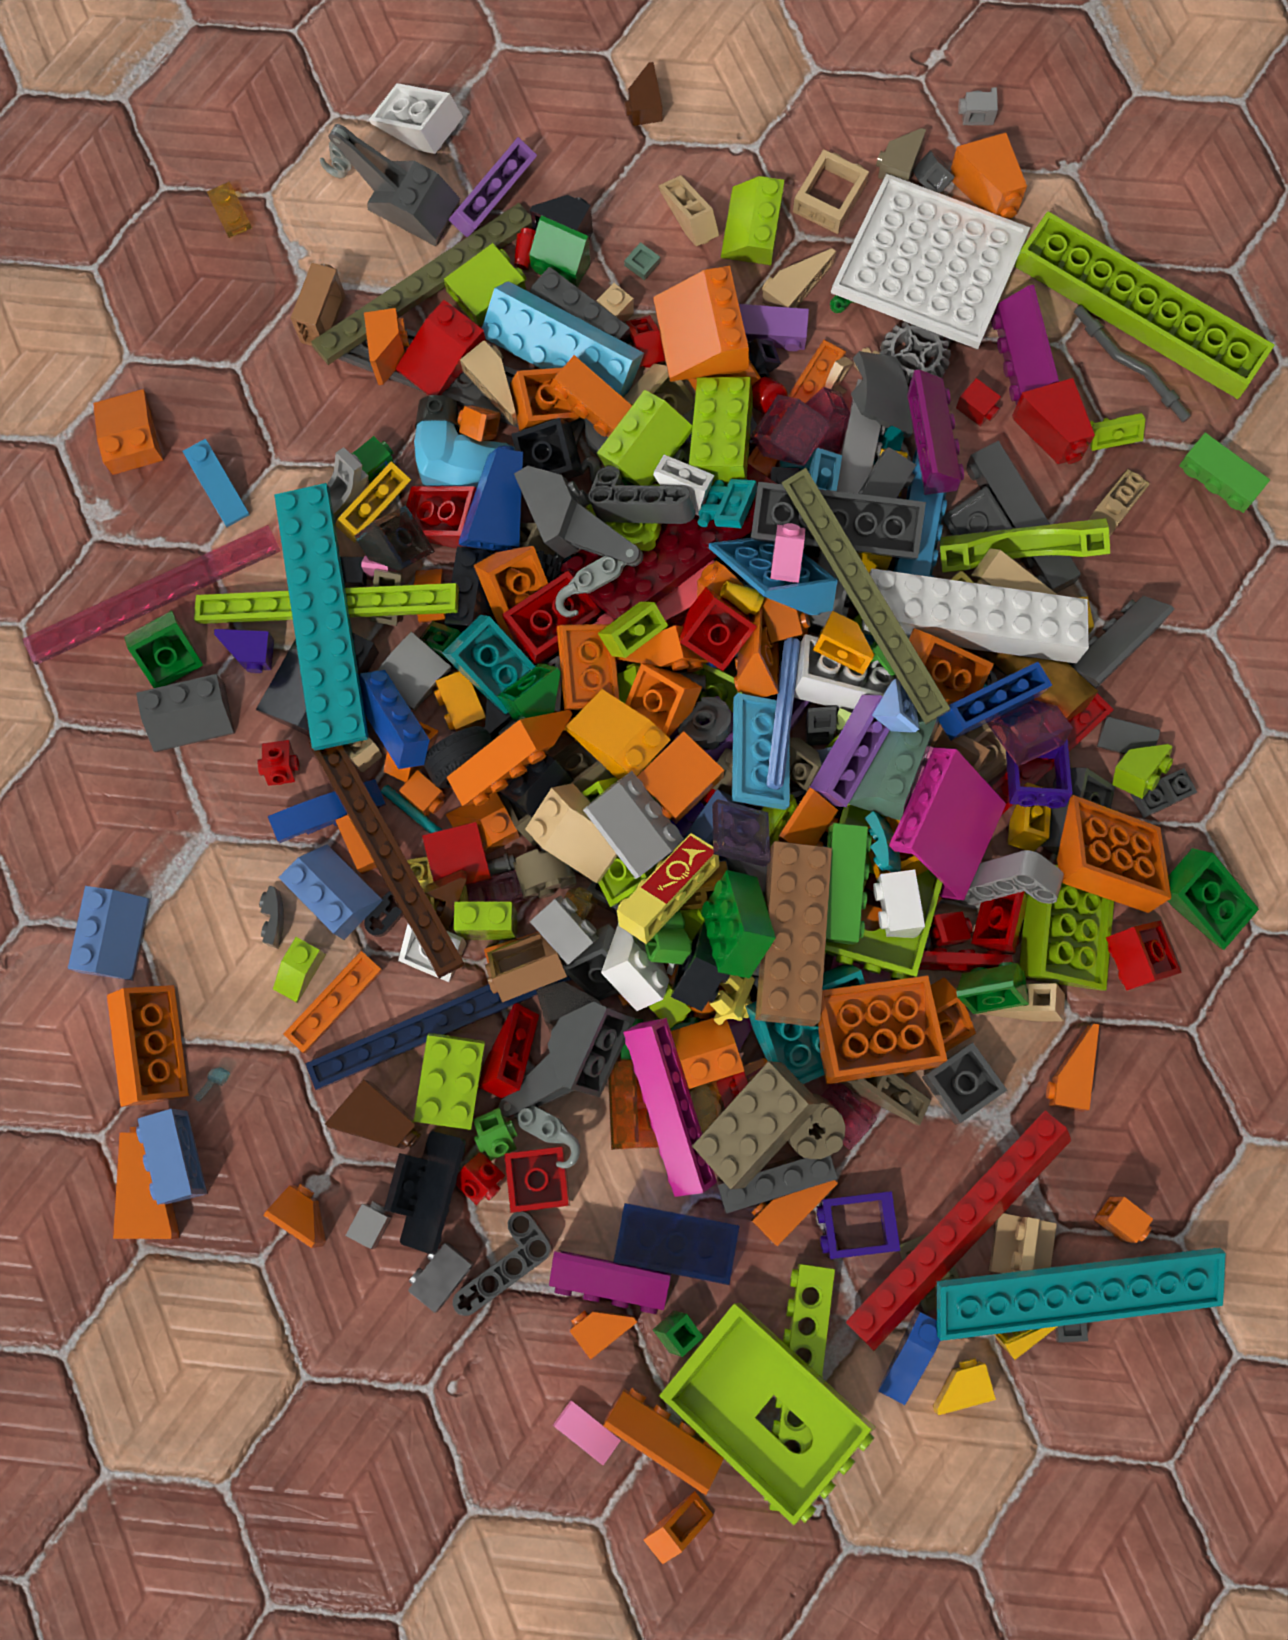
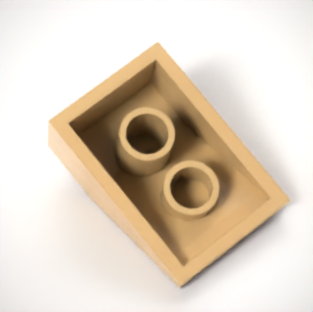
M573 783L553 787L546 795L525 830L544 850L598 883L618 855L583 811L591 802Z

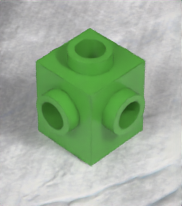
M500 1108L473 1119L478 1134L474 1137L480 1152L486 1151L490 1161L517 1149L514 1137L518 1136L511 1120L506 1122Z

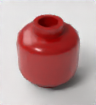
M762 377L752 386L753 408L768 416L776 415L782 411L787 402V390L781 383L769 377Z

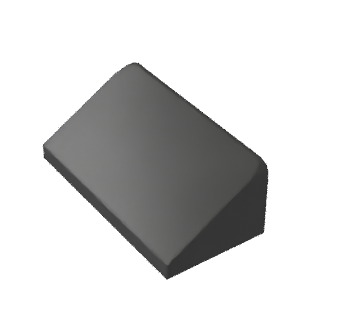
M1106 717L1102 721L1097 747L1126 754L1129 749L1156 746L1160 730Z

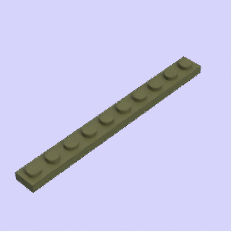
M520 203L516 204L312 340V347L327 365L331 364L367 339L364 312L396 308L398 318L444 288L445 277L493 243L500 250L514 241L522 228L531 229V215Z
M805 468L783 481L784 489L925 725L951 711L808 470Z

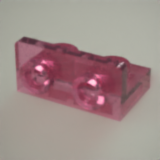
M832 1083L821 1097L827 1099L842 1115L845 1123L843 1144L851 1150L871 1129L877 1117L869 1105L863 1102L860 1103L853 1096L849 1088L842 1083Z

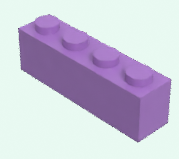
M517 137L448 220L466 237L470 236L536 158L537 154Z
M739 304L747 342L759 338L773 341L775 348H784L787 351L805 350L809 309Z
M862 695L809 787L819 793L833 806L847 807L890 731L872 716L883 697L881 695Z

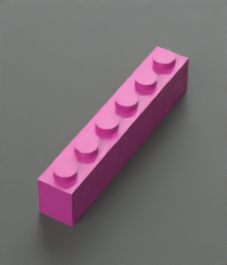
M667 1018L638 1023L624 1031L625 1043L629 1049L634 1072L642 1090V1098L651 1119V1127L655 1132L659 1153L664 1161L668 1182L672 1187L674 1197L704 1193L716 1184L717 1180L714 1170L692 1147L702 1136V1131Z

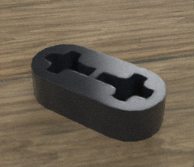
M390 891L382 897L383 901L365 918V929L374 937L385 936L403 916L398 907H394L389 913L387 912L392 906L390 899L393 895ZM386 914L387 916L382 920L383 929L376 928L373 931L374 925L372 920L374 918L380 920Z

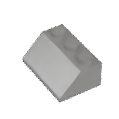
M633 771L608 787L583 809L635 879L666 857L684 840L678 828L663 815L661 806L652 798L645 789L643 782L636 777Z

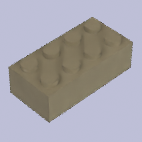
M768 1061L692 1147L730 1189L745 1188L821 1103L782 1062Z

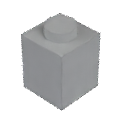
M374 1201L370 1205L362 1204L345 1236L370 1249H375L392 1217L386 1214L384 1206Z

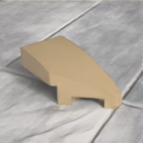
M847 357L835 361L827 378L822 398V410L826 413H830L837 400L847 392L839 386L853 364Z

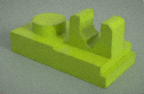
M1142 413L1113 420L1104 418L1103 422L1098 423L1090 421L1095 434L1090 444V449L1095 451L1143 441L1145 417Z

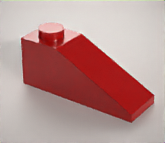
M518 1003L513 1005L484 1063L479 1088L499 1098H504L521 1089L539 1014Z

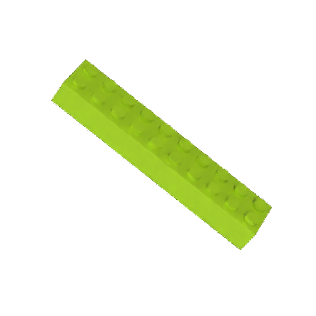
M1047 211L1020 250L1014 266L1236 399L1241 397L1275 346V344Z

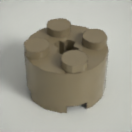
M536 849L515 859L516 862H513L524 899L537 895L539 899L550 897L555 894L554 889L560 887L561 889H567L577 884L573 868L547 851L539 852Z
M811 1093L821 1105L793 1134L788 1142L802 1157L822 1159L838 1152L843 1146L845 1123L842 1115L827 1099L818 1094Z

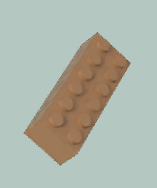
M774 841L768 851L765 904L776 939L760 962L755 1020L812 1027L820 1021L832 848Z

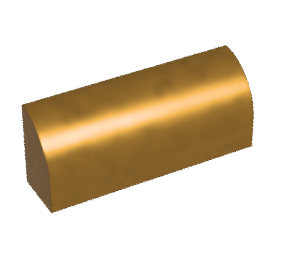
M982 651L1007 676L1039 662L1052 686L1038 698L1034 699V701L1060 725L1084 711L1098 693V690L1067 662Z

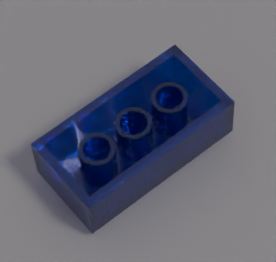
M624 1203L613 1262L730 1285L740 1225Z

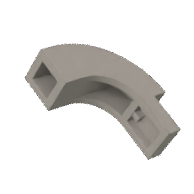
M344 447L336 452L334 471L327 483L330 489L335 522L363 492L368 480V475L362 470V464L358 457L354 454L351 455Z

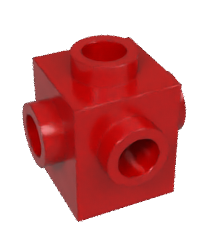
M290 741L262 743V759H258L257 763L260 776L264 775L267 785H282L295 782V771H299L300 766L298 756L294 754Z
M479 1152L460 1170L456 1186L477 1206L484 1198L490 1201L500 1191L501 1188L498 1184L505 1175L482 1152Z

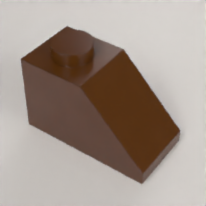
M649 62L628 88V100H624L626 116H631L633 126L663 121V106L654 62Z

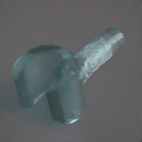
M221 1067L212 1069L208 1074L206 1084L194 1098L197 1101H201L211 1087H213L214 1083L223 1086L230 1072Z

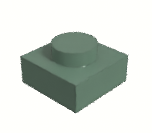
M640 242L624 260V266L645 280L658 266L661 259L659 255Z

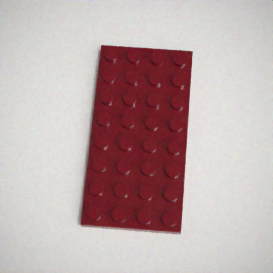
M748 464L746 480L756 481L757 486L758 482L777 484ZM756 495L742 528L717 527L714 519L709 521L707 527H701L697 523L699 515L696 514L691 521L684 524L662 523L659 537L655 541L656 546L650 551L641 550L643 552V560L638 566H624L618 578L587 594L596 605L614 620L639 602H655L656 604L718 557L709 549V543L742 539L752 531ZM581 550L562 565L561 575L569 571L575 577L579 570L603 556Z

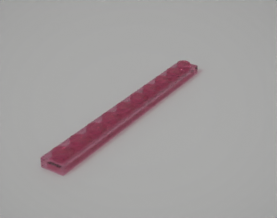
M267 525L22 640L32 662L38 665L281 552L270 527Z

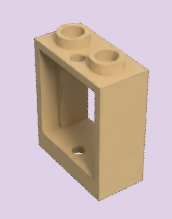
M823 149L794 199L793 212L838 234L867 185L869 171L859 164H853L843 159L837 153H830ZM823 169L854 183L840 209L809 195Z

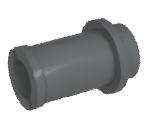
M505 852L504 856L487 860L491 876L505 872L512 874L513 870H515L513 862H516L514 853L508 854V852Z

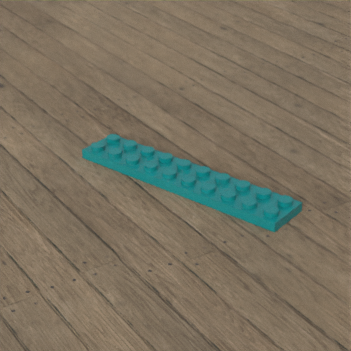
M327 483L274 494L312 749L317 751L368 740L329 486Z
M1218 1247L937 1281V1336L940 1341L1223 1306L1226 1253Z

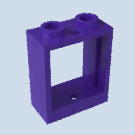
M1012 732L1006 744L1009 803L1018 804L1022 807L1033 805L1047 806L1052 809L1066 807L1072 795L1067 735ZM1018 757L1054 759L1057 789L1020 787Z
M892 1191L822 1199L821 1206H816L818 1223L824 1224L825 1235L820 1236L822 1253L828 1254L829 1259L900 1251ZM878 1201L884 1245L837 1250L831 1206Z

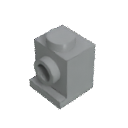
M992 87L991 92H966L965 98L959 99L958 114L963 117V125L994 124L998 111L997 87Z

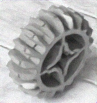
M905 321L902 323L901 328L895 325L892 333L888 332L886 334L885 340H883L880 347L881 355L897 357L907 385L911 383L914 370H922L942 378L945 370L948 369L950 363L948 359L951 356L950 350H947L949 341H943L944 336L913 324L909 326ZM905 342V349L895 354L894 350L896 347ZM930 357H935V362L928 368H925V362L929 361Z

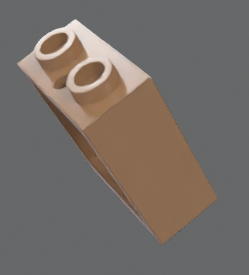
M311 263L291 315V321L300 342L312 346V340L335 325L346 295L338 272L331 265Z
M539 932L487 952L489 963L485 967L489 976L487 978L493 994L499 993L502 1002L567 977L561 956Z

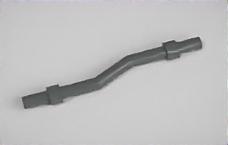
M1082 305L1074 310L1076 316L1086 326L1085 331L1090 337L1096 338L1114 361L1143 375L1162 397L1161 402L1166 408H1171L1182 422L1191 417V414L1180 403V397L1174 390L1170 391L1150 366L1121 352L1102 330L1104 326L1098 319H1093Z

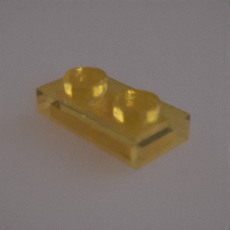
M230 181L206 191L228 238L252 228Z

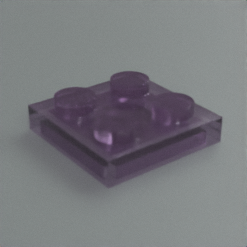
M717 799L712 804L713 853L763 867L771 862L768 812Z

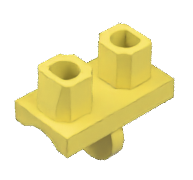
M730 975L725 984L720 983L726 992L723 990L718 991L714 1002H709L717 1011L713 1020L718 1025L723 1024L726 1019L742 1021L743 1018H749L745 1006L752 1003L750 1001L751 996L749 995L755 981L752 976L749 979Z

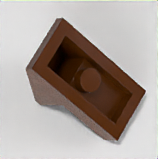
M459 870L430 883L425 888L426 895L440 899L435 912L446 930L449 929L454 915V902H459L467 880V871Z

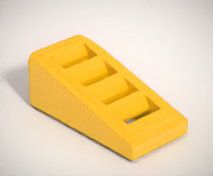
M1057 1327L994 1334L999 1344L1016 1360Z

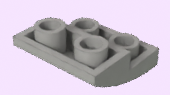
M411 632L391 652L377 671L385 670L407 705L414 711L433 693L432 688L437 685L435 681L445 677L451 671V666Z

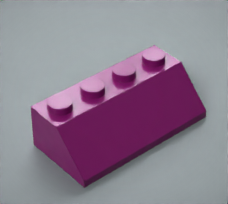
M1034 284L1028 285L999 302L991 318L992 328L997 330L999 337L997 339L998 351L1000 354L1003 353L1005 360L1003 363L1004 375L1006 378L1009 377L1011 384L1009 387L1010 398L1012 401H1015L1016 405L1022 392L1059 382Z
M914 370L907 397L924 495L957 491L960 482L964 480V469L962 464H958L957 459L960 451L959 441L953 437L952 430L955 429V419L953 413L949 414L948 405H950V391L944 387L943 378L922 370Z
M556 1250L552 1260L549 1286L555 1287L554 1293L571 1296L572 1291L584 1293L583 1299L600 1302V1298L603 1297L612 1299L611 1305L628 1308L629 1303L641 1305L640 1311L657 1314L658 1309L664 1310L671 1273Z

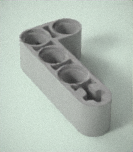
M1028 850L980 863L964 901L954 900L963 905H974L1025 891L1039 902L1055 903L1059 896L1064 873L1039 853Z

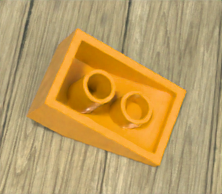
M603 689L564 728L618 780L631 771L637 776L671 740L651 720Z

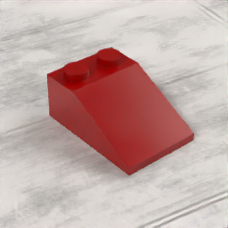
M443 300L424 321L396 366V371L428 396L442 395L463 372L460 359L485 340L486 342L484 330L447 301Z
M411 486L398 535L403 538L457 549V546H460L459 538L477 488L475 486Z

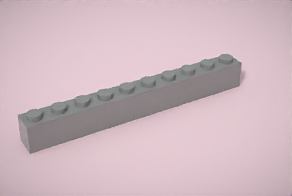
M858 379L856 387L860 384L862 380ZM853 398L840 454L842 455L837 491L858 494L874 467V458H879L882 443L878 442L879 435L883 436L885 427L877 421L861 415ZM820 549L817 564L838 580L833 611L847 617L848 607H844L845 599L850 598ZM832 611L822 612L819 615L808 614L810 626L823 629Z

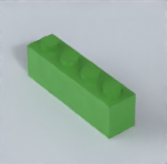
M833 823L828 827L827 848H832L826 942L853 945L859 942V938H863L865 923L861 921V909H865L867 903V893L863 892V883L867 881L869 876V864L865 863L866 852H870L872 840L871 835H867L868 827Z

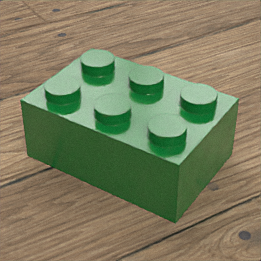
M726 870L721 880L715 884L714 891L708 901L704 902L701 915L705 921L707 937L710 940L712 955L718 972L750 979L776 939L758 878Z

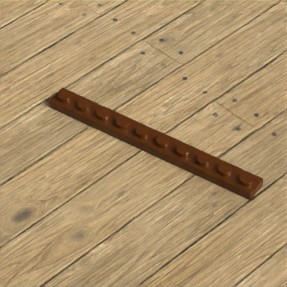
M309 742L311 750L437 977L441 978L464 966V961L343 746L340 745L315 751L312 749L311 742Z

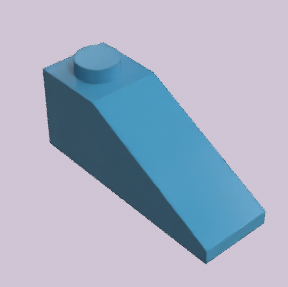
M206 438L182 451L226 527L250 515Z

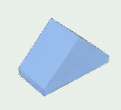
M895 679L889 685L872 716L890 731L916 732L919 730L917 710L901 683Z

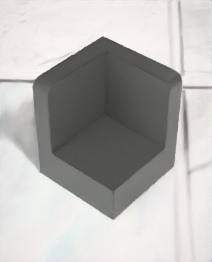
M931 150L913 169L918 181L927 189L937 193H941L955 177L950 168Z

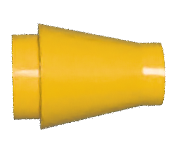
M729 581L724 583L720 591L721 597L728 600L746 615L749 613L755 615L761 608L764 596L755 588L733 584Z

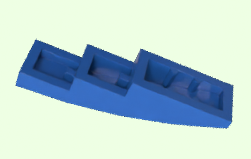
M376 779L364 782L376 807L380 808L386 805ZM334 791L269 815L268 819L277 841L282 843L303 833L309 835L332 824L337 826L335 820L348 814Z

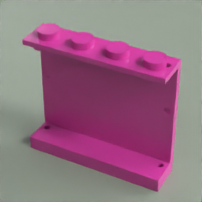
M933 748L889 846L895 852L914 854L943 883L939 894L940 897L964 901L1006 803L957 749Z

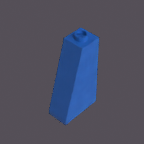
M499 446L488 455L459 538L460 546L500 552L519 547L521 489L514 473L522 469L523 452L515 451L511 446Z

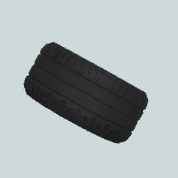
M480 726L465 728L442 739L427 751L424 767L436 787L450 788L451 785L447 776L493 741L486 728Z

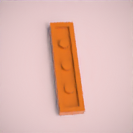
M360 951L283 1035L302 1053L306 1054L383 970L363 951Z

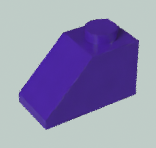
M214 629V635L247 672L262 673L263 670H271L274 638L269 631Z

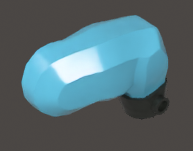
M430 395L419 400L414 444L416 464L421 482L426 486H475L477 488L488 455L499 446L511 445L492 441L481 442L464 434L458 435L457 403L450 397Z

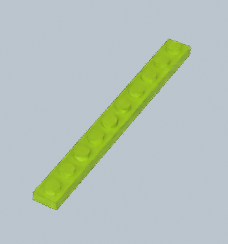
M456 583L345 588L349 617L458 613L459 586ZM289 591L196 595L194 621L198 624L293 620Z

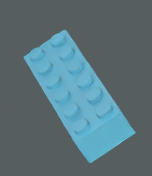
M509 281L494 288L482 326L486 340L541 369L563 368L572 356L575 355L623 398L632 387L644 355L642 351Z

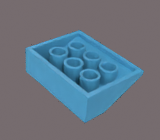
M744 538L709 543V549L764 597L809 615H819L822 612L833 611L838 580L805 553L802 555L799 583L770 579L774 542Z

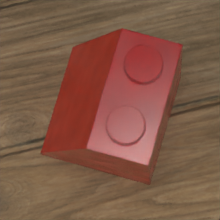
M1073 378L1022 392L1012 414L1013 420L1057 464L1065 462L1073 464L1080 461L1095 436Z

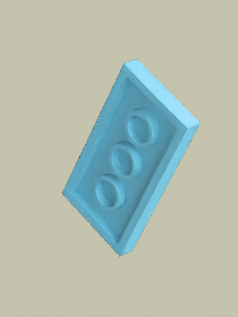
M737 693L733 697L732 801L786 810L790 806V735L784 785L779 790L768 788L766 784L777 700Z

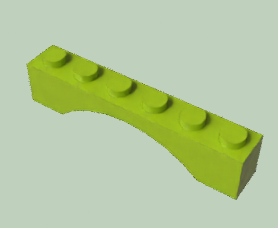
M1106 518L941 537L942 572L975 568L990 548L1001 550L1011 559L1047 555L1087 557L1110 554L1108 522Z

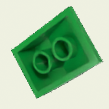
M1192 848L1168 875L1171 899L1168 900L1169 904L1222 950L1227 948L1259 910L1214 853Z

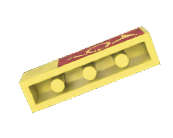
M690 833L666 859L661 860L657 864L655 871L647 879H643L638 884L636 891L629 898L622 900L617 909L619 927L647 944L719 867L718 849Z

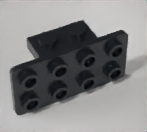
M431 1131L428 1135L422 1158L399 1153L384 1210L406 1215L400 1238L402 1245L432 1255L437 1253L442 1240L445 1220L449 1213L453 1190L457 1184L460 1164L465 1154V1139Z

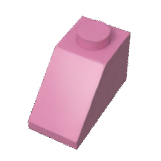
M792 523L777 525L770 579L799 583L805 528H800V526Z

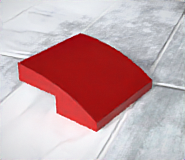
M477 822L422 835L434 882L459 870L467 871V880L464 886L492 879Z

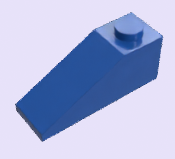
M915 1310L878 1392L906 1405L940 1343V1339L937 1336V1321Z

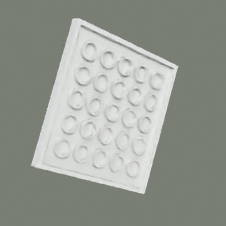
M886 173L833 283L831 293L978 349L1030 227Z

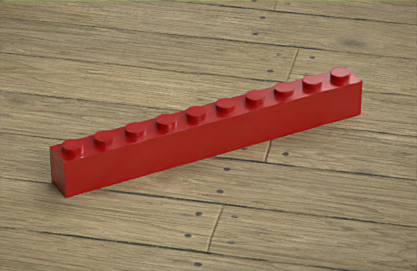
M1044 1111L846 1321V1324L875 1351L937 1285V1281H940L1072 1141L1068 1129L1047 1111Z

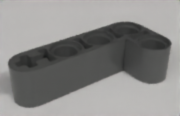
M606 466L599 470L589 492V500L595 516L603 522L684 524L691 521L696 513L690 492L686 487L624 485L620 471L615 466Z
M525 1211L516 1212L508 1220V1230L519 1246L454 1295L453 1308L458 1314L469 1316L475 1313L551 1255L552 1244L530 1213ZM519 1216H524L529 1221V1229L525 1233H519L514 1227V1222ZM536 1240L543 1241L546 1245V1252L542 1257H536L531 1252V1245ZM511 1258H517L522 1263V1271L517 1275L511 1274L508 1271L507 1264ZM492 1275L498 1280L499 1286L495 1292H489L485 1289L484 1279L487 1276ZM478 1290L485 1297L484 1301H482L481 1296L471 1302L472 1309L469 1306L464 1308L461 1306V1302L464 1300L463 1294L468 1297Z

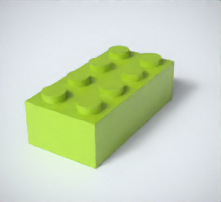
M697 377L689 465L713 474L712 485L716 480H721L725 485H728L730 479H747L753 405L751 377Z

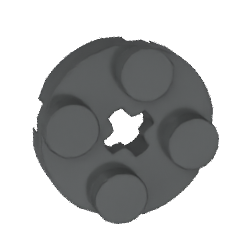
M702 697V701L696 702L691 714L679 725L678 733L680 735L684 731L701 748L714 750L731 733L733 718L724 701L715 697ZM707 719H710V723L707 725H700L699 723L700 721L705 722Z

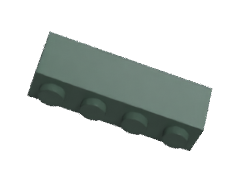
M917 712L918 731H889L849 804L872 812L875 811L878 814L900 821L912 796L935 736L939 718L925 725Z

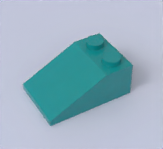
M480 615L442 652L458 671L504 714H507L508 711L497 695L535 667L494 620L486 615Z

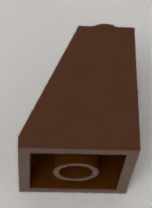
M364 1079L325 1123L330 1129L400 1149L412 1148L422 1135L419 1132L423 1128L418 1122H414V1119L375 1084Z

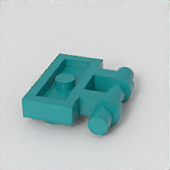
M730 479L728 486L724 487L723 481L716 480L708 492L706 503L701 506L698 512V525L707 527L709 521L714 519L717 527L742 528L757 492V482L754 480Z

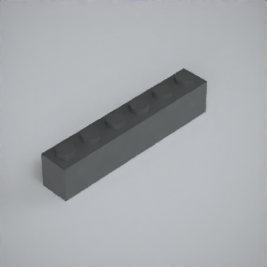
M999 440L971 454L967 463L969 477L973 481L976 480L980 490L986 486L989 487L1014 529L1051 525ZM1070 556L1021 557L1025 568L1030 569L1034 577L1055 593L1075 584L1081 575Z

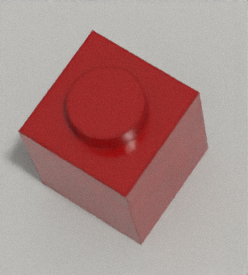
M975 378L959 397L956 409L981 427L986 420L992 421L999 412L1000 408L997 406L1001 396Z

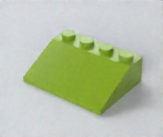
M1063 883L1055 903L1039 902L1026 893L1027 904L1019 964L1025 972V978L1045 983H1057L1059 985L1106 991L1110 955L1106 937L1111 936L1114 901Z

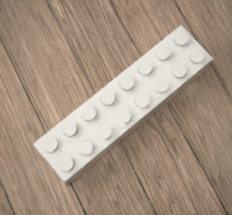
M871 569L869 573L908 639L915 628L961 648L1077 663L1089 649L1088 599ZM862 619L863 634L872 635Z

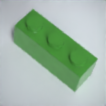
M1206 432L1179 465L1186 475L1196 478L1205 485L1209 492L1218 494L1227 501L1231 508L1242 513L1247 510L1270 481L1269 478Z

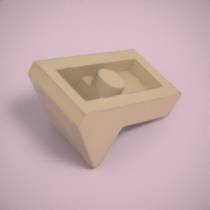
M370 738L342 745L350 760L361 772H364L382 757L380 749Z

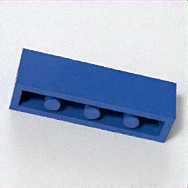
M1036 662L950 704L951 711L940 716L939 722L950 741L1038 698L1052 686V683L1039 662Z
M382 670L360 673L359 681L364 713L398 769L424 765L430 739L387 672Z

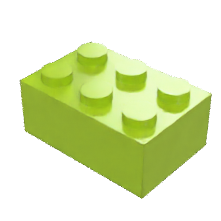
M428 1033L414 1122L471 1130L485 1041Z

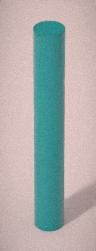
M387 784L383 787L381 793L429 833L442 831L438 825Z

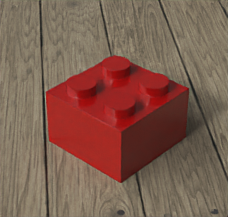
M564 1147L504 1154L510 1213L571 1206L567 1169L557 1167L556 1165L558 1161H566Z

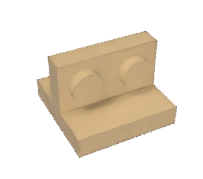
M1003 1213L995 1223L989 1271L1010 1273L1051 1268L1057 1223Z

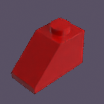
M648 315L625 321L626 325L630 327L632 347L644 353L639 366L650 368L653 364L665 361L660 331L652 317Z
M963 911L934 915L930 926V938L933 948H946L965 943L971 939L970 934L973 933L970 919L964 917Z

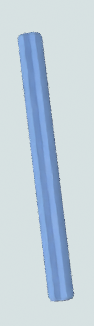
M793 637L784 641L766 783L768 788L779 790L784 785L800 652V640Z

